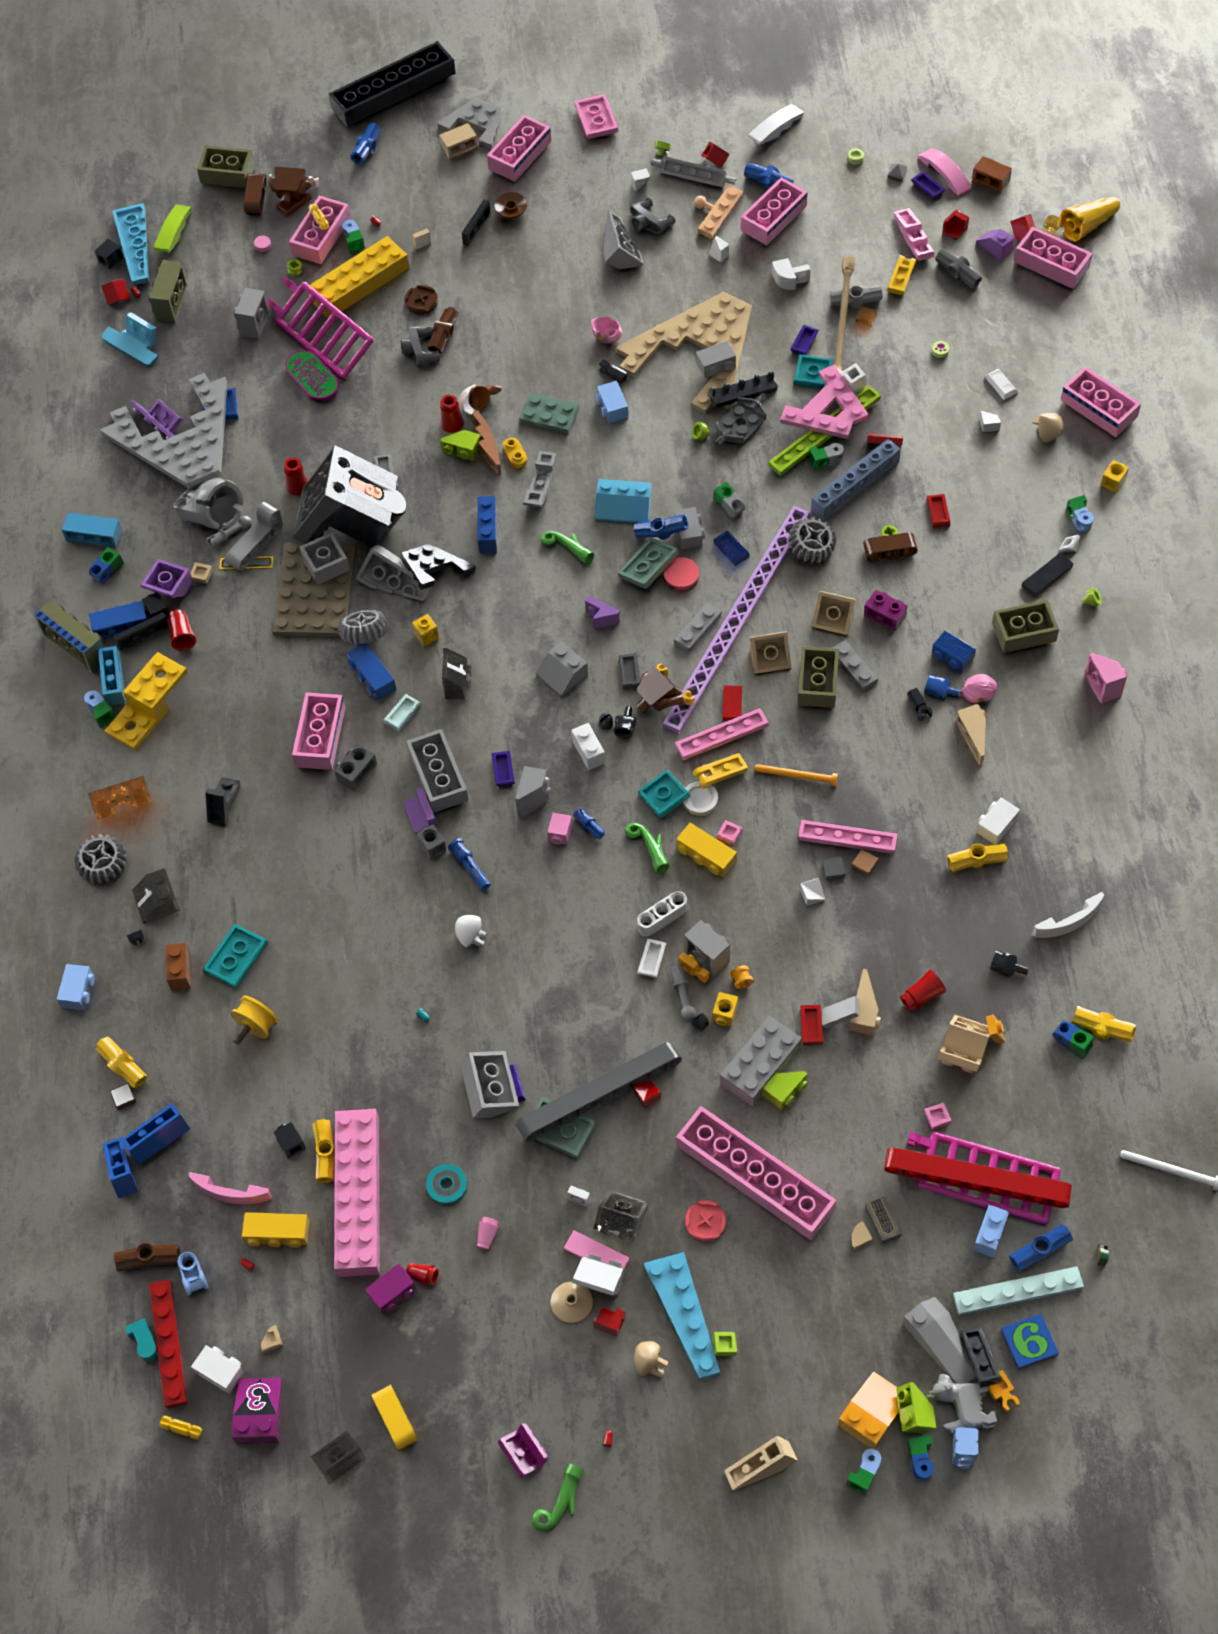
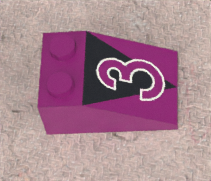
M282 1377L239 1379L232 1423V1439L236 1444L280 1443Z

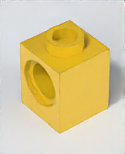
M1113 460L1103 474L1101 486L1117 493L1127 478L1129 467Z
M428 614L412 622L414 635L423 647L439 639L437 626Z
M719 992L712 1013V1021L720 1026H732L738 1008V997ZM728 1009L729 1012L722 1013L720 1010Z

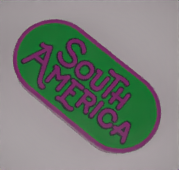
M303 350L297 351L288 357L285 364L287 374L308 398L313 401L321 400V402H324L336 396L339 388L338 380L316 354Z

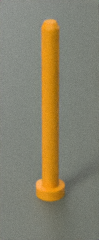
M758 764L754 766V771L760 773L831 783L833 787L837 786L838 774L836 773L830 776Z

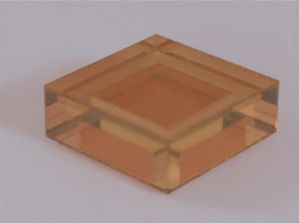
M861 306L855 322L872 326L877 310Z

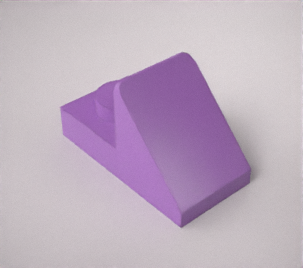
M591 596L586 598L585 610L594 616V629L619 624V610Z

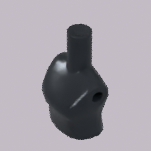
M625 707L624 715H617L615 717L613 732L616 736L623 738L632 736L637 721L635 717L631 716L632 707Z
M996 950L990 966V970L997 971L1006 977H1010L1014 971L1027 975L1029 970L1028 967L1017 964L1016 955L1003 953Z

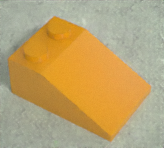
M873 1372L840 1416L838 1426L871 1449L876 1450L899 1415L897 1387Z

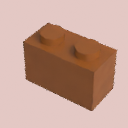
M982 156L973 168L972 180L1002 192L1011 180L1012 168Z
M186 944L165 945L166 981L170 989L191 988L190 953Z

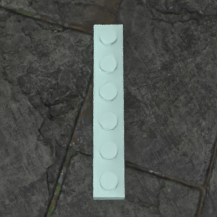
M1077 1266L953 1293V1298L958 1315L960 1316L1083 1289L1084 1285Z

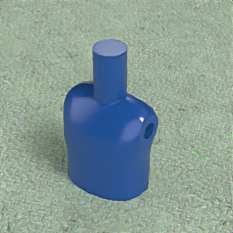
M929 675L924 690L925 693L939 699H944L947 694L959 697L960 690L950 687L948 679Z

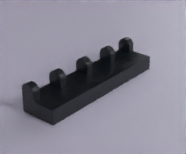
M769 371L768 375L760 376L758 374L753 379L746 381L740 379L738 383L732 385L725 383L721 388L715 389L711 387L708 396L714 407L718 408L738 402V397L753 398L760 396L761 393L775 392L778 389V385L774 380V372Z

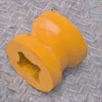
M746 965L736 967L730 972L731 978L735 981L734 986L736 989L747 988L754 982L753 977L749 975V967Z

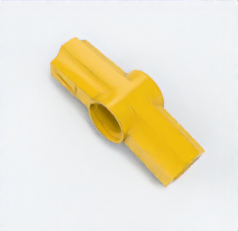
M973 844L970 849L947 855L948 866L952 872L969 867L980 868L984 864L1008 861V850L1005 844L990 846Z
M1078 1006L1072 1020V1024L1092 1031L1096 1037L1101 1039L1112 1037L1131 1043L1135 1036V1024L1117 1020L1109 1013L1100 1012L1098 1014Z
M109 1037L98 1041L96 1050L108 1062L107 1065L113 1072L122 1076L135 1089L144 1084L147 1075L133 1062L134 1059L126 1051L120 1049Z
M321 1119L312 1123L317 1152L316 1182L330 1183L334 1181L335 1146L330 1120ZM326 1148L331 1149L330 1152L326 1154L322 1153V1151Z

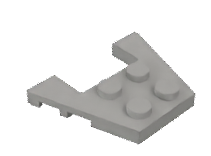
M473 98L439 121L437 125L439 129L447 132L454 129L458 123H468L471 127L484 132L478 140L479 145L492 149L503 110L501 107L478 98Z

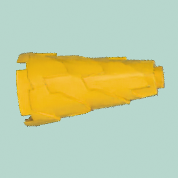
M1115 197L1102 198L1091 203L1074 205L1062 210L1059 216V226L1065 229L1062 233L1071 241L1082 239L1086 234L1098 228L1100 224L1117 213L1120 209V201Z

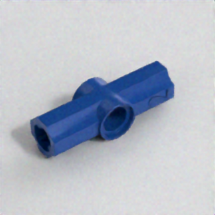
M1061 1224L1045 1235L1037 1236L1033 1242L1009 1256L1011 1264L1015 1270L1021 1272L1036 1262L1045 1260L1051 1253L1073 1240L1071 1232L1066 1226ZM1042 1245L1046 1248V1251H1039L1036 1246Z

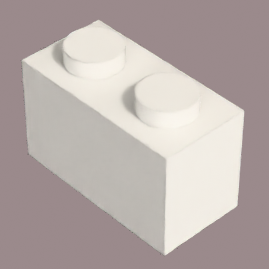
M589 723L572 729V742L588 771L605 764V752Z
M1001 797L997 802H993L988 809V813L985 816L982 815L977 821V834L997 845L1018 820L1020 809Z
M206 1345L191 1368L194 1373L230 1394L244 1374L241 1367L242 1363L233 1357L230 1359L223 1356L224 1352L215 1346L210 1348Z

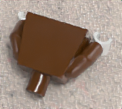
M275 167L274 175L269 174L270 178L268 179L271 190L276 193L277 198L281 199V204L284 206H289L291 200H299L302 194L310 187L316 188L319 186V178L313 179L312 176H309L308 179L306 170L302 168Z

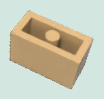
M468 123L439 135L441 148L449 159L478 147L477 135Z

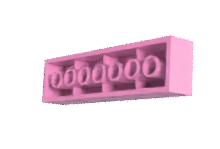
M702 1106L699 1107L676 1136V1146L809 1240L815 1237L836 1209V1199Z
M376 1109L335 1111L334 1270L337 1277L380 1275L379 1117Z

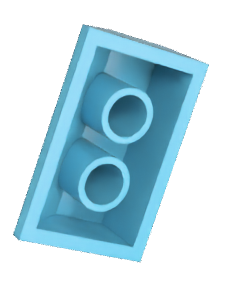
M598 479L595 520L635 524L648 521L652 499V483Z

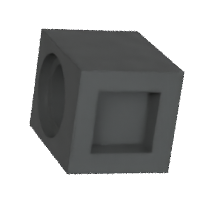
M434 825L424 827L417 833L418 842L430 860L446 851L445 841Z

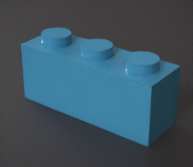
M67 513L62 532L66 541L117 547L122 528L119 520L115 518Z
M117 646L98 649L103 697L109 706L125 704L122 662Z

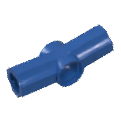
M371 123L367 125L362 137L359 136L357 138L356 147L350 154V159L354 164L360 165L369 154L374 153L376 141L381 133V128L377 124Z
M747 163L745 166L744 176L758 180L764 187L773 186L781 177L794 184L793 179L780 174L779 170L773 165L765 168Z
M684 514L667 519L657 517L652 521L634 524L636 538L658 537L661 540L668 539L671 534L685 531L689 528L687 517Z

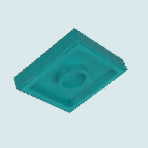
M799 354L793 385L823 389L826 385L820 378L819 371L832 366L833 359Z
M668 769L637 791L639 796L660 819L691 797L690 793Z

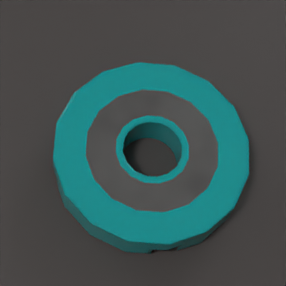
M443 1164L435 1167L429 1173L426 1180L428 1195L434 1202L440 1205L457 1203L467 1192L465 1173L453 1164ZM446 1180L452 1182V1186L449 1189L441 1187V1184Z

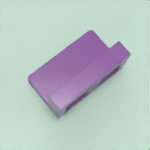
M423 787L416 789V798L404 801V807L415 834L424 827L434 825L435 828L437 827L433 811Z

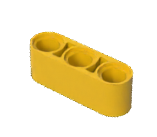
M389 1385L372 1394L371 1396L398 1451L418 1441L392 1386Z

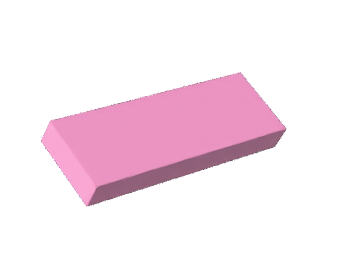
M574 1230L564 1246V1251L580 1259L584 1256L588 1257L589 1254L600 1256L601 1261L609 1263V1260L620 1262L623 1268H626L630 1260L629 1257Z

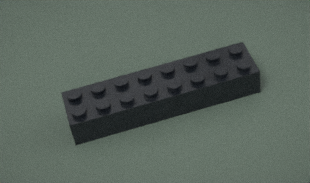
M436 41L328 93L331 108L348 127L456 74L454 59Z

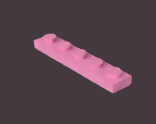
M761 708L677 741L675 742V747L684 761L768 727V721Z
M801 820L798 840L894 854L897 834Z

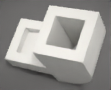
M788 258L772 262V275L779 287L795 290L796 284L810 281V267L807 264L792 268Z
M856 363L841 372L855 395L865 388L866 375Z

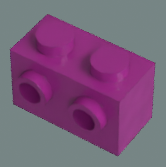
M875 590L864 606V616L896 631L907 615L908 605L888 596L884 592Z
M397 1264L367 1287L365 1291L369 1299L383 1315L386 1312H392L403 1299L410 1298L414 1294L416 1286L403 1267Z

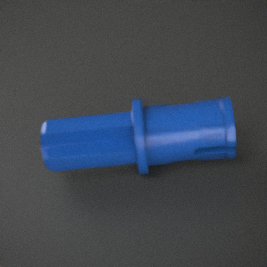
M582 808L574 812L573 817L583 825L584 830H588L596 839H601L605 835V831L596 823L595 818L590 817Z

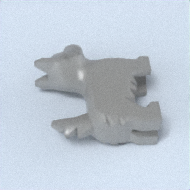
M940 1374L938 1383L933 1386V1390L928 1391L927 1399L952 1402L955 1405L958 1420L943 1425V1428L950 1430L951 1433L958 1427L976 1428L977 1430L980 1428L990 1429L994 1428L997 1423L995 1411L990 1412L989 1415L981 1412L983 1409L981 1407L983 1405L981 1400L986 1396L985 1393L989 1391L988 1386L980 1388L979 1384L952 1383L948 1375Z

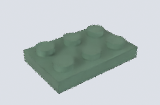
M530 392L520 414L519 423L569 434L579 410V403Z
M650 538L619 570L618 576L623 580L647 589L680 554L679 550L676 547Z
M541 1096L534 1110L551 1102V1100ZM582 1115L536 1140L578 1159L596 1126V1121Z

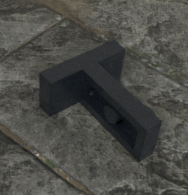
M222 777L216 789H207L205 796L208 823L226 826L228 822L227 809L240 788L239 780Z

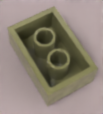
M205 146L197 167L200 183L246 188L248 174H252L255 166L252 150Z
M162 260L161 266L157 269V277L153 280V289L148 295V301L151 302L152 313L156 321L175 323L188 287L182 262Z
M1048 599L996 610L993 614L992 625L1003 653L1057 641L1059 628Z
M802 646L798 706L835 708L839 649Z

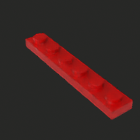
M169 1279L151 1283L149 1288L164 1404L166 1408L188 1404L172 1282Z

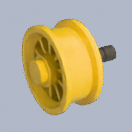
M242 996L239 1007L233 1009L230 1013L232 1018L242 1027L233 1039V1042L237 1045H240L248 1032L259 1038L266 1039L269 1036L268 1030L271 1026L277 1025L279 1022L277 1016L264 1004L252 997Z

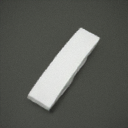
M791 104L759 124L748 134V138L759 145L780 137L781 131L791 127L793 121L802 118L804 112Z

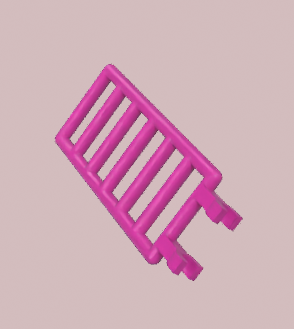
M284 277L281 282L291 289L294 294L283 308L270 298L267 299L268 306L278 314L275 322L308 351L316 354L340 378L345 379L371 346L374 339L309 284L302 282L298 287L294 282ZM304 290L307 291L310 296L290 323L287 324L283 321L284 317ZM315 299L321 303L319 308L301 332H296L294 327ZM327 308L332 314L309 343L305 336ZM338 317L343 321L342 325L320 352L315 348ZM350 327L354 333L333 361H331L326 356L346 329ZM361 336L365 342L345 369L341 370L337 365L358 337Z
M910 1131L907 1145L927 1149L926 1154L934 1155L937 1143L940 1141L950 1144L947 1158L955 1159L957 1149L960 1147L970 1150L967 1161L969 1163L976 1164L978 1153L991 1156L988 1164L989 1167L996 1168L998 1159L1011 1162L1009 1171L1017 1172L1019 1165L1031 1168L1030 1175L1038 1176L1039 1171L1052 1174L1051 1179L1059 1181L1061 1170L1058 1167L939 1132H933L929 1139ZM918 1180V1187L927 1191L988 1208V1205H992L1009 1212V1215L1042 1225L1049 1223L1052 1206L1044 1205L1042 1215L1029 1212L1031 1202L1023 1201L1021 1209L1009 1206L1010 1198L1002 1196L1001 1203L988 1200V1193L981 1192L980 1197L968 1194L969 1189L960 1188V1191L947 1188L948 1185H937L925 1180Z

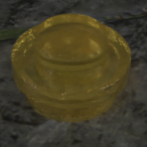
M1049 215L1044 220V227L1049 231L1058 230L1060 228L1059 218L1055 215Z

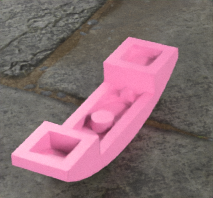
M931 148L918 155V158L927 167L932 165L949 182L948 187L958 197L971 190L972 187L963 172L941 151Z
M189 1173V1178L196 1188L207 1196L222 1202L251 1205L263 1203L272 1198L268 1188L249 1185L247 1192L215 1186L210 1176Z

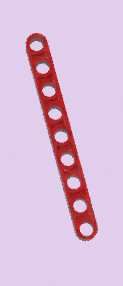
M895 1147L888 1148L886 1152L884 1171L891 1174L1057 1208L1070 1207L1072 1185L1067 1182Z

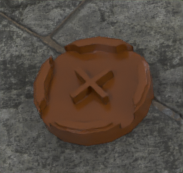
M417 285L414 289L412 287L405 294L406 308L415 314L429 313L436 308L438 295L428 285Z

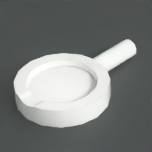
M696 781L685 788L691 797L682 804L690 814L705 816L716 809L718 793L714 786L710 785L708 788L702 789L699 784L700 781Z

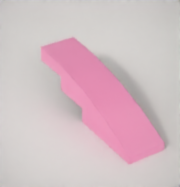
M910 208L894 212L897 224L917 260L921 261L934 257V251L928 244V237L922 231L920 221Z

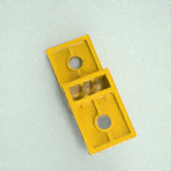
M157 652L123 691L127 705L104 730L106 735L135 751L169 712L165 698L187 674V669ZM159 673H166L164 677L157 678ZM129 725H136L133 730H127Z

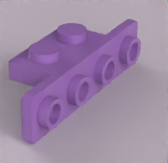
M157 399L149 411H147L135 401H130L134 406L133 410L139 415L143 414L145 416L144 420L151 425L154 424V429L158 430L159 433L162 435L165 433L167 435L166 439L175 436L173 432L183 419L164 402Z

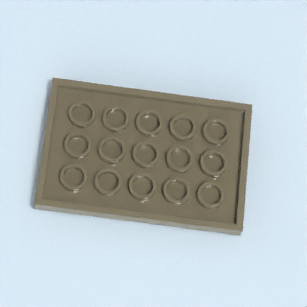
M285 542L272 630L273 636L340 637L338 624L344 616H348L356 544L339 543L347 557L350 571L317 585L302 559L299 547L305 543Z

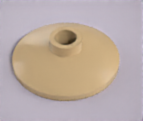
M572 1282L561 1284L554 1290L551 1296L553 1314L565 1323L583 1321L590 1314L593 1307V1298L589 1289ZM569 1297L575 1298L573 1303H569L567 1300Z

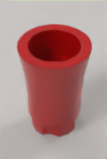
M447 394L440 401V426L444 431L453 433L462 429L464 419L461 415L457 398Z
M296 457L288 458L284 462L285 487L289 494L298 496L302 494V489L308 482L301 461Z
M173 610L168 616L171 646L178 651L191 649L197 640L192 632L188 617L183 610Z
M928 970L922 978L900 996V999L906 1009L913 1012L916 1008L919 1009L935 997L946 993V988L940 978L932 970Z

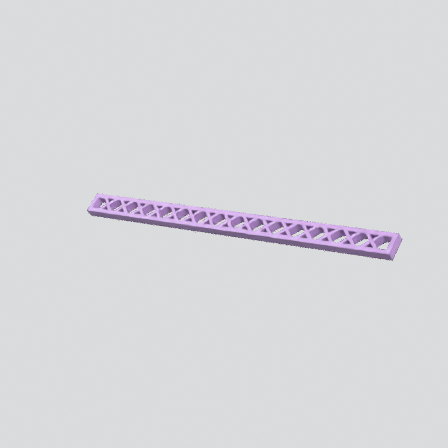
M793 506L682 690V696H684L685 691H697V695L692 696L695 697L694 704L688 705L689 708L680 711L679 706L685 703L673 706L663 722L664 728L678 734L681 733L789 552V533L786 532V529L792 528L800 520H794L793 516L795 514L803 517L801 520H804L806 517L809 518V511ZM786 541L787 544L779 547L778 542ZM778 554L779 558L771 560L770 555ZM770 567L771 571L766 573L762 572L763 568ZM762 580V585H754V582ZM754 594L755 598L747 600L746 595ZM746 607V612L738 613L739 608ZM738 621L739 625L730 627L729 623ZM730 635V639L722 641L721 636ZM721 648L722 653L714 655L713 650ZM713 662V667L705 668L706 663ZM705 676V681L697 683V677ZM676 718L680 719L678 726L670 723V721Z

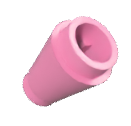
M482 1217V1221L479 1222L477 1247L489 1250L499 1229V1221Z

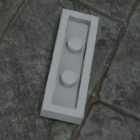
M706 603L674 639V644L690 652L721 617L722 611Z
M846 640L832 647L839 649V664L862 691L878 683V678Z

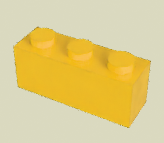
M689 823L676 838V848L681 854L688 855L697 864L709 868L710 872L714 875H720L724 878L737 862V852L692 823Z
M245 1213L242 1238L245 1244L249 1246L268 1244L271 1247L289 1245L293 1248H299L301 1245L308 1244L310 1221L307 1214Z

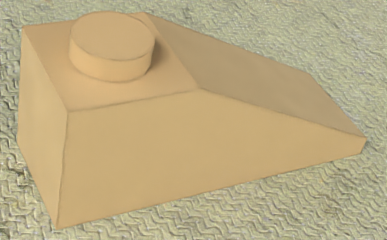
M976 704L958 710L955 721L977 763L981 766L985 756L987 716L985 711L981 710L979 705Z
M863 969L856 996L859 999V1016L851 1019L849 1030L873 1036L874 1029H879L881 1018L877 1017L878 1006L868 971Z
M776 1436L724 1470L732 1490L735 1491L779 1473L798 1460L789 1441Z

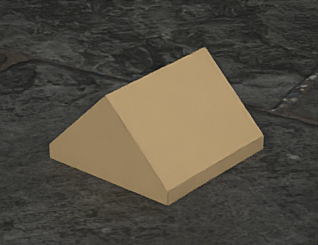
M819 591L812 627L848 635L855 613L856 599Z
M787 631L750 637V656L755 674L791 668Z

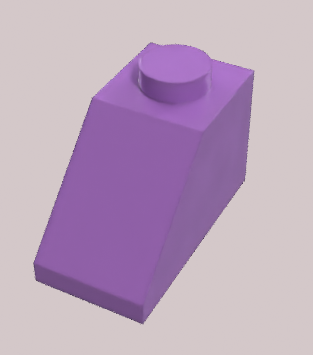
M1003 229L987 231L976 240V243L999 260H1002L1012 252L1014 237Z

